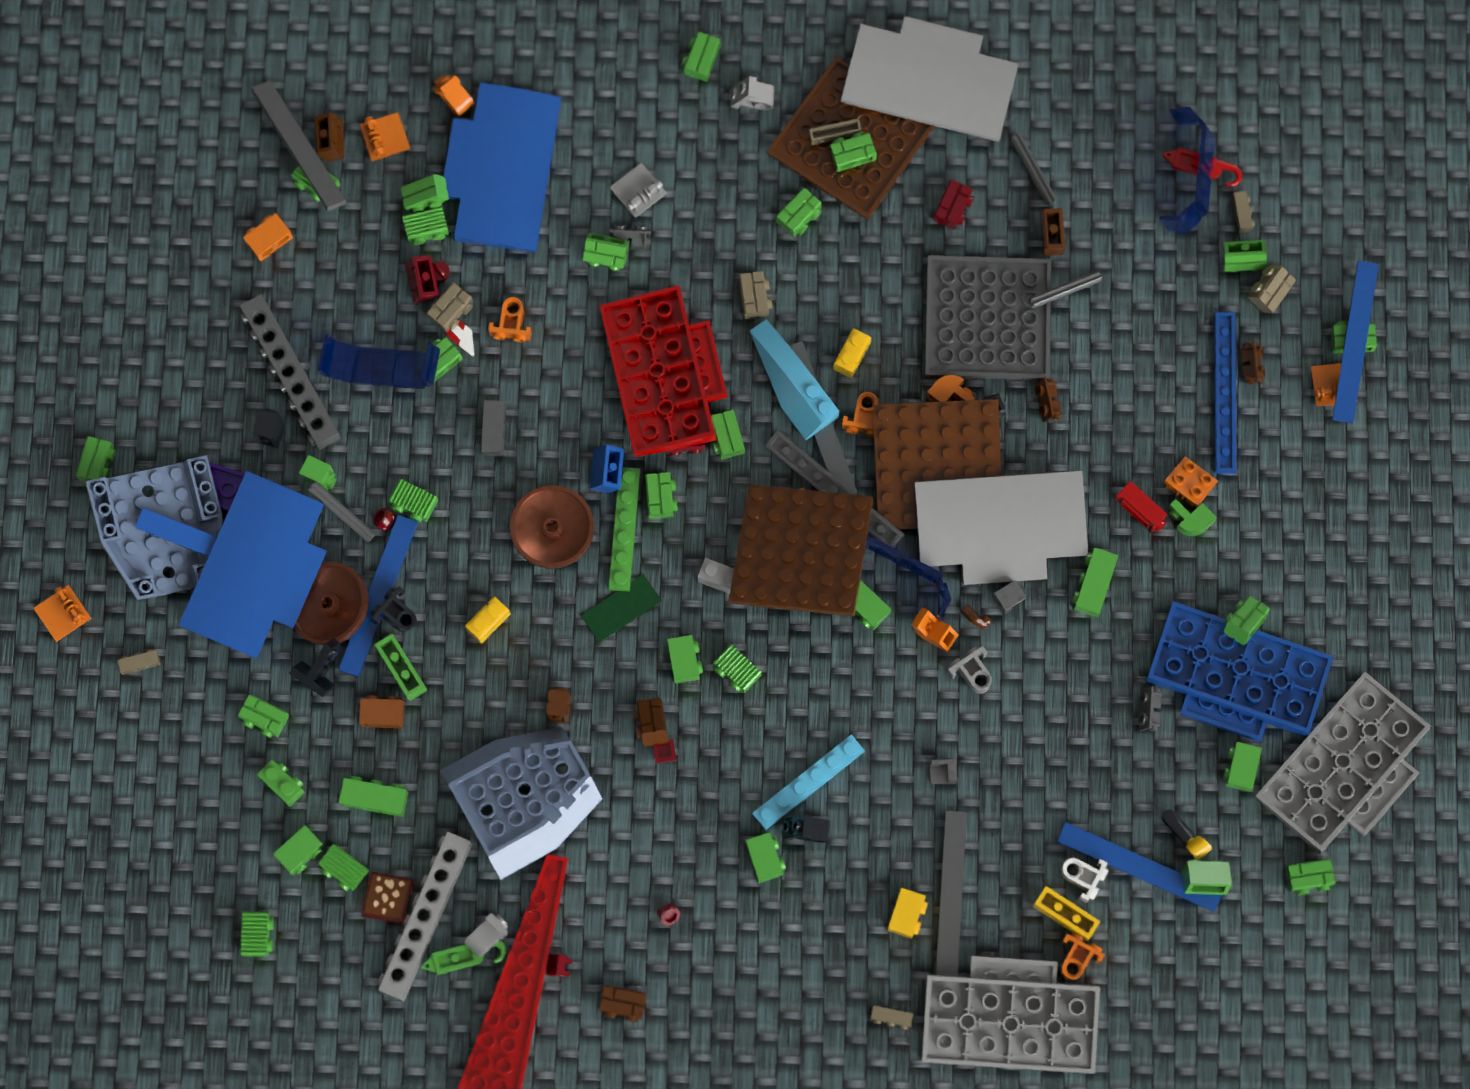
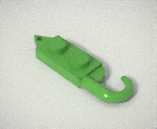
M501 940L494 945L500 950V956L494 960V963L501 962L506 955V947ZM465 944L432 953V957L421 966V969L441 975L478 965L483 961L484 955L478 958Z

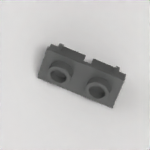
M614 225V228L609 230V232H614V235H610V237L624 240L632 238V246L646 247L651 245V237L647 236V233L651 234V229H647V226L636 225L635 229H626L627 225Z
M1152 686L1141 689L1139 702L1141 703L1140 714L1138 716L1139 731L1149 729V731L1157 732L1158 728H1160L1161 713L1154 712V708L1161 709L1162 693H1160V689H1155Z

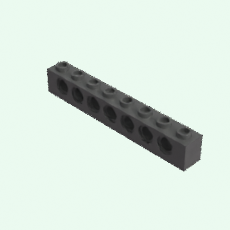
M261 294L240 305L243 311L240 313V316L245 324L249 323L252 329L249 332L254 341L259 340L262 345L259 350L264 359L269 358L271 364L268 366L273 376H279L281 381L278 385L283 394L286 392L289 394L291 399L287 401L292 410H297L300 414V417L297 419L303 429L307 427L310 434L306 436L311 445H317L318 449L321 450L341 439L263 295ZM257 318H265L262 324H255ZM267 335L275 336L270 342L264 341ZM277 352L284 353L281 359L274 358ZM286 370H294L291 376H284ZM296 387H303V391L300 394L293 393ZM306 404L313 405L312 410L308 412L303 411V407ZM317 421L323 423L319 429L312 428L313 424Z

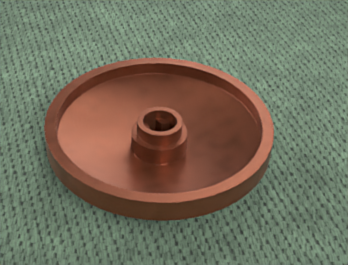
M548 485L536 488L521 498L511 516L510 532L514 546L524 559L538 567L556 569L576 562L585 554L593 539L594 520L588 504L578 493L563 486Z
M323 562L294 625L295 630L306 640L323 646L333 638L340 643L349 639L362 625L368 610V590L362 577L354 569L342 563Z

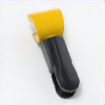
M1168 809L1164 811L1162 821L1184 845L1188 843L1185 847L1193 855L1194 859L1200 860L1212 850L1211 845L1201 836L1193 838L1195 834L1181 821L1173 810Z

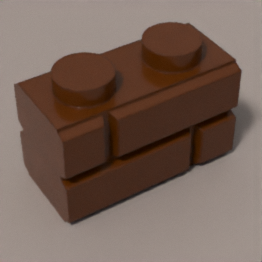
M332 112L315 116L316 154L327 162L344 158L343 120L336 117Z
M1062 208L1043 209L1040 215L1043 256L1063 255L1065 251Z
M554 687V690L551 689L548 692L546 714L551 722H570L572 698L567 688Z
M659 697L649 701L647 699L637 701V710H633L635 723H640V726H636L637 738H642L644 746L667 743L668 736L662 699Z
M604 985L599 1011L603 1012V1016L616 1019V1015L624 1016L625 1021L637 1023V1019H643L647 993Z

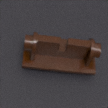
M1252 340V345L1251 343H1244L1241 348L1242 362H1250V365L1243 366L1244 381H1246L1247 385L1255 384V381L1263 385V378H1265V368L1261 365V358L1264 356L1263 348L1255 340Z
M1043 377L1035 383V393L1038 396L1039 413L1042 416L1043 423L1051 418L1053 420L1061 419L1060 415L1062 412L1059 400L1052 401V398L1058 397L1056 382H1053V378L1047 379Z

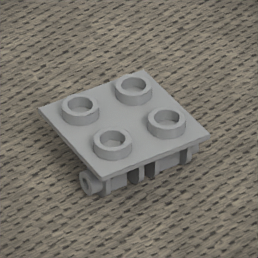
M642 163L610 187L635 218L667 194L660 180H656Z

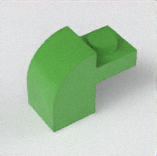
M1177 499L1168 507L1171 518L1176 522H1181L1176 530L1187 536L1202 534L1217 519L1203 503L1191 514Z

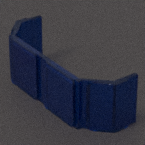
M1179 107V109H1170V113L1178 125H1197L1202 130L1195 201L1178 216H1160V220L1168 231L1188 233L1209 212L1211 192L1210 171L1213 169L1215 137L1203 120L1190 107Z
M325 335L318 371L325 377L342 380L347 383L425 389V387L434 385L440 348L430 342L427 343L426 352L357 347L336 341L329 335Z
M867 536L865 549H869L937 584L943 602L937 615V620L940 621L946 615L951 603V596L946 582L943 583L942 573L913 557H906L901 551L872 536Z

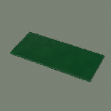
M642 574L631 582L630 592H615L581 615V617L599 643H601L662 602V600L645 575Z

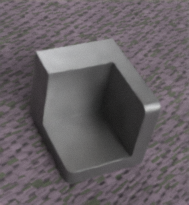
M1016 580L995 592L993 598L1005 615L1012 610L1013 606L1026 599V595Z
M956 759L930 760L931 784H956Z

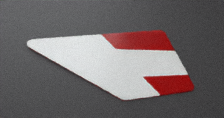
M459 321L453 330L450 329L446 333V336L471 356H474L472 330Z

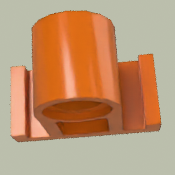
M442 75L434 82L436 85L432 89L437 95L439 94L453 113L459 117L474 104V101L462 87L461 81L456 75Z
M510 297L504 301L500 326L495 327L494 323H489L490 336L497 340L513 338L516 342L531 341V327H526V330H522L524 308L521 300L516 297ZM512 306L519 308L516 313H509L508 309Z
M864 392L858 397L854 421H848V417L844 416L842 429H845L850 434L861 432L866 433L868 437L874 438L873 406L865 408L862 406V403L870 401L873 405H878V399L875 394Z
M1075 933L1071 935L1066 934L1062 941L1064 945L1067 942L1073 944L1060 969L1062 977L1068 981H1075L1083 974L1092 956L1097 958L1096 963L1098 964L1101 963L1105 956L1101 952L1102 949L1092 943L1090 946L1082 942L1083 938ZM1074 964L1078 969L1077 974L1070 975L1066 970L1067 965Z

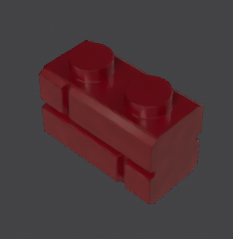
M950 180L934 214L933 221L953 230H956L958 225L962 226L966 214H964L965 208H970L974 200V196H972L973 189Z
M431 255L409 259L405 263L413 303L434 300L439 296Z

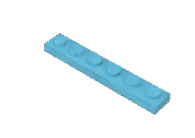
M851 734L754 811L752 815L766 831L863 754L865 750Z

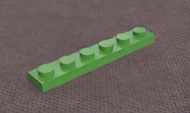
M622 467L621 487L617 491L609 590L630 592L640 468Z

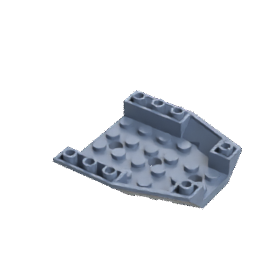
M207 455L187 459L182 463L85 482L100 543L136 600L155 598L196 587L208 557L138 530L135 526L142 508H145L217 537L222 527V513ZM144 486L152 489L151 497L143 495L142 488ZM165 567L172 569V578L164 577L163 569Z
M562 727L494 740L440 770L500 880L556 850L602 800L591 775ZM558 765H567L568 771L562 775L556 772ZM522 785H529L531 791L527 795H521L519 788ZM486 805L493 808V813L490 816H484L481 813L482 808Z

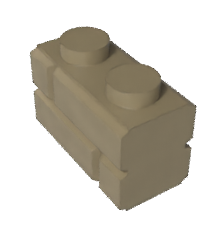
M1280 265L1266 267L1262 273L1263 277L1251 288L1252 292L1248 298L1264 313H1274L1296 281Z
M762 271L740 274L739 284L744 318L751 319L769 316V309H773L771 297H767L766 290L770 289L768 277L764 278Z
M452 283L426 314L434 324L444 332H447L449 329L453 330L458 325V319L462 314L466 315L473 307V300L458 285Z

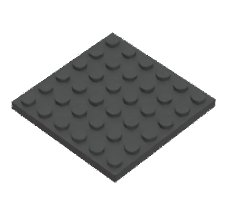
M928 255L925 377L956 375L961 378L1040 380L1046 377L1049 379L1051 302L1031 308L1028 299L1051 289V259Z

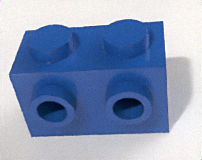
M607 444L593 449L590 479L591 490L610 493L620 489L624 449Z

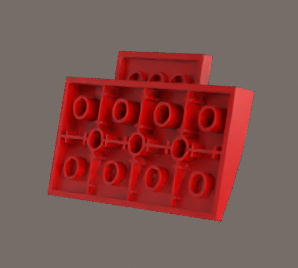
M679 285L600 305L634 456L666 452L716 441L717 438L708 402L728 398L710 321L707 320L689 325Z

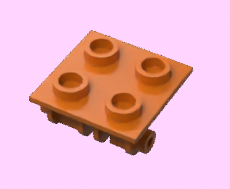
M398 112L375 120L372 117H367L364 119L365 122L360 124L371 161L410 150Z
M1341 363L1311 366L1316 407L1334 405Z
M1186 456L1164 481L1167 489L1169 488L1174 493L1178 491L1177 496L1179 494L1183 495L1181 497L1182 500L1186 497L1185 501L1192 508L1193 506L1196 508L1200 506L1204 498L1218 483V480Z
M69 585L64 588L62 586L56 588L54 595L33 608L56 642L91 619Z

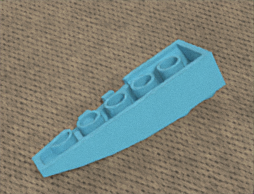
M766 319L751 329L750 334L762 359L781 409L805 441L839 418L837 407L769 321Z

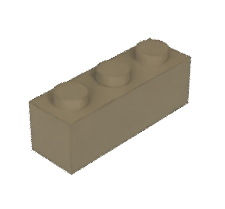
M1246 191L1235 192L1232 195L1238 232L1252 231L1254 219H1251L1250 197Z
M154 649L147 650L146 653L142 654L141 652L135 653L131 657L123 656L118 660L122 675L161 665L159 654Z
M873 1006L871 1020L876 1024L883 1022L887 1026L894 1027V1025H898L900 1029L907 1030V1028L911 1027L913 1014Z

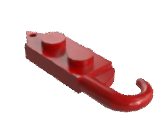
M1179 147L1178 150L1165 152L1162 155L1173 166L1172 169L1211 180L1218 178L1223 170L1233 172L1236 178L1233 182L1226 183L1227 187H1234L1242 180V172L1238 166L1218 160V158Z

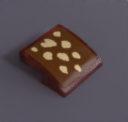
M371 871L361 916L403 925L413 880Z

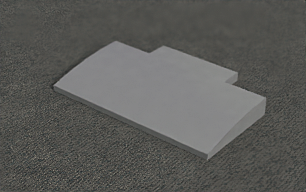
M906 16L904 17L900 34L861 24L841 102L999 142L1018 63L979 54L983 40L981 35Z
M1082 470L914 482L920 567L962 564L964 585L1013 582L1014 580L1047 579L1046 558L1088 555Z
M1364 672L1255 797L1319 854L1326 849L1347 823L1365 837L1419 775V772L1408 764L1404 758L1429 731L1431 725Z
M971 956L970 977L927 974L922 1062L1095 1074L1100 986L1056 983L1058 962L1046 960Z

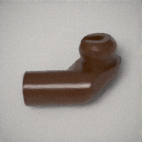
M969 605L961 609V613L968 621L980 629H986L992 622L987 615H983L980 618Z

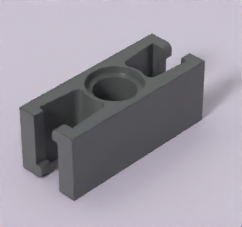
M484 400L481 445L483 456H504L505 401Z

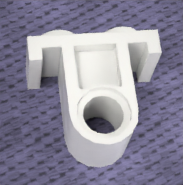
M1070 858L1063 864L1061 875L1066 881L1087 891V894L1082 893L1079 900L1087 903L1089 899L1094 900L1099 890L1096 887L1098 881H1103L1109 871L1106 869L1108 863L1100 859L1096 865L1100 867L1098 870L1079 859ZM1075 865L1078 869V874L1070 875L1067 872V866Z

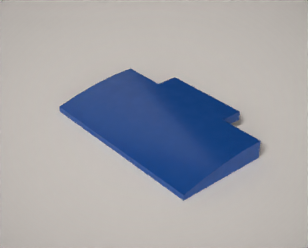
M480 83L474 121L453 118L444 178L446 179L449 199L460 200L454 234L455 242L528 252L537 251L561 97L519 88Z
M246 471L179 626L256 659L274 620L294 628L327 552L308 543L324 504Z
M1173 601L1146 682L1185 695L1179 715L1260 743L1266 724L1307 737L1310 733L1334 656L1258 630L1245 645H1242L1235 641V638L1232 639L1224 634L1226 627L1224 618Z

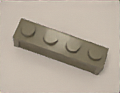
M859 119L809 129L811 145L834 141L838 138L852 137V135L862 132Z

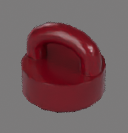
M443 261L432 262L436 282L446 281L450 275L448 265Z
M381 508L374 515L373 524L379 529L387 531L393 527L396 517L387 508Z
M666 904L658 909L657 915L664 925H672L679 920L680 911L675 904Z

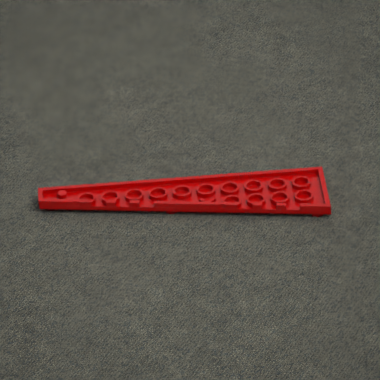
M549 854L545 858L530 902L522 918L520 928L516 934L512 949L506 960L489 1009L457 1089H522L568 858Z

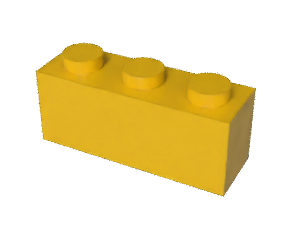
M1047 886L1033 905V908L1070 932L1079 935L1086 942L1101 922Z

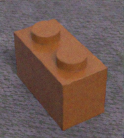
M373 695L366 696V699H361L359 724L361 727L404 728L405 703L397 696H388L387 699H379V696Z

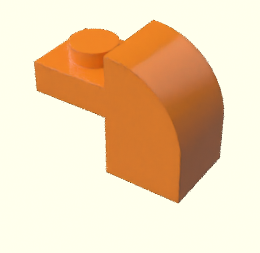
M947 375L938 379L929 389L926 397L932 402H947L952 398L957 401L975 400L974 393L971 390L961 387L964 379L956 375Z
M923 607L911 624L915 628L914 632L946 652L949 651L958 637V633L950 625L937 620L929 610Z

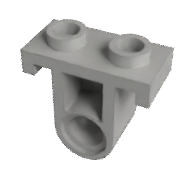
M749 76L731 88L729 93L730 107L738 109L741 105L760 110L772 109L774 86L757 82L756 77Z
M983 646L979 649L977 647L972 648L966 653L967 657L962 660L958 658L949 664L950 668L947 674L951 679H954L956 672L959 671L973 692L977 694L987 692L992 678L978 657L981 655L982 658H985L988 652ZM978 677L984 678L986 685L978 686L975 683V679Z
M491 913L468 936L464 943L480 958L500 939L502 940L508 935L507 923L500 915L495 917Z

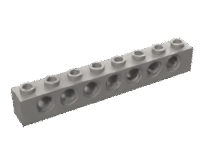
M447 832L446 836L442 835L438 843L440 850L437 856L433 855L430 861L429 875L425 874L420 885L423 889L420 895L416 894L413 900V912L411 915H407L403 924L406 927L403 935H398L395 946H397L394 954H390L386 966H389L386 974H381L377 984L380 986V992L403 1002L407 997L472 847L471 841ZM449 851L455 853V858L451 862L444 860V855ZM439 871L447 873L444 881L439 882L436 880L435 876ZM430 891L438 892V898L435 901L427 900V894ZM423 910L429 911L430 914L426 921H420L418 918L419 913ZM414 930L421 932V937L417 941L410 940V933ZM405 950L412 951V957L408 961H404L401 958V954ZM396 970H402L404 973L403 978L399 981L393 980V973Z

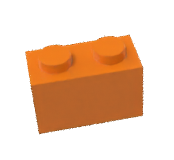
M276 213L265 217L259 226L249 229L243 237L247 246L260 262L293 238L291 231Z

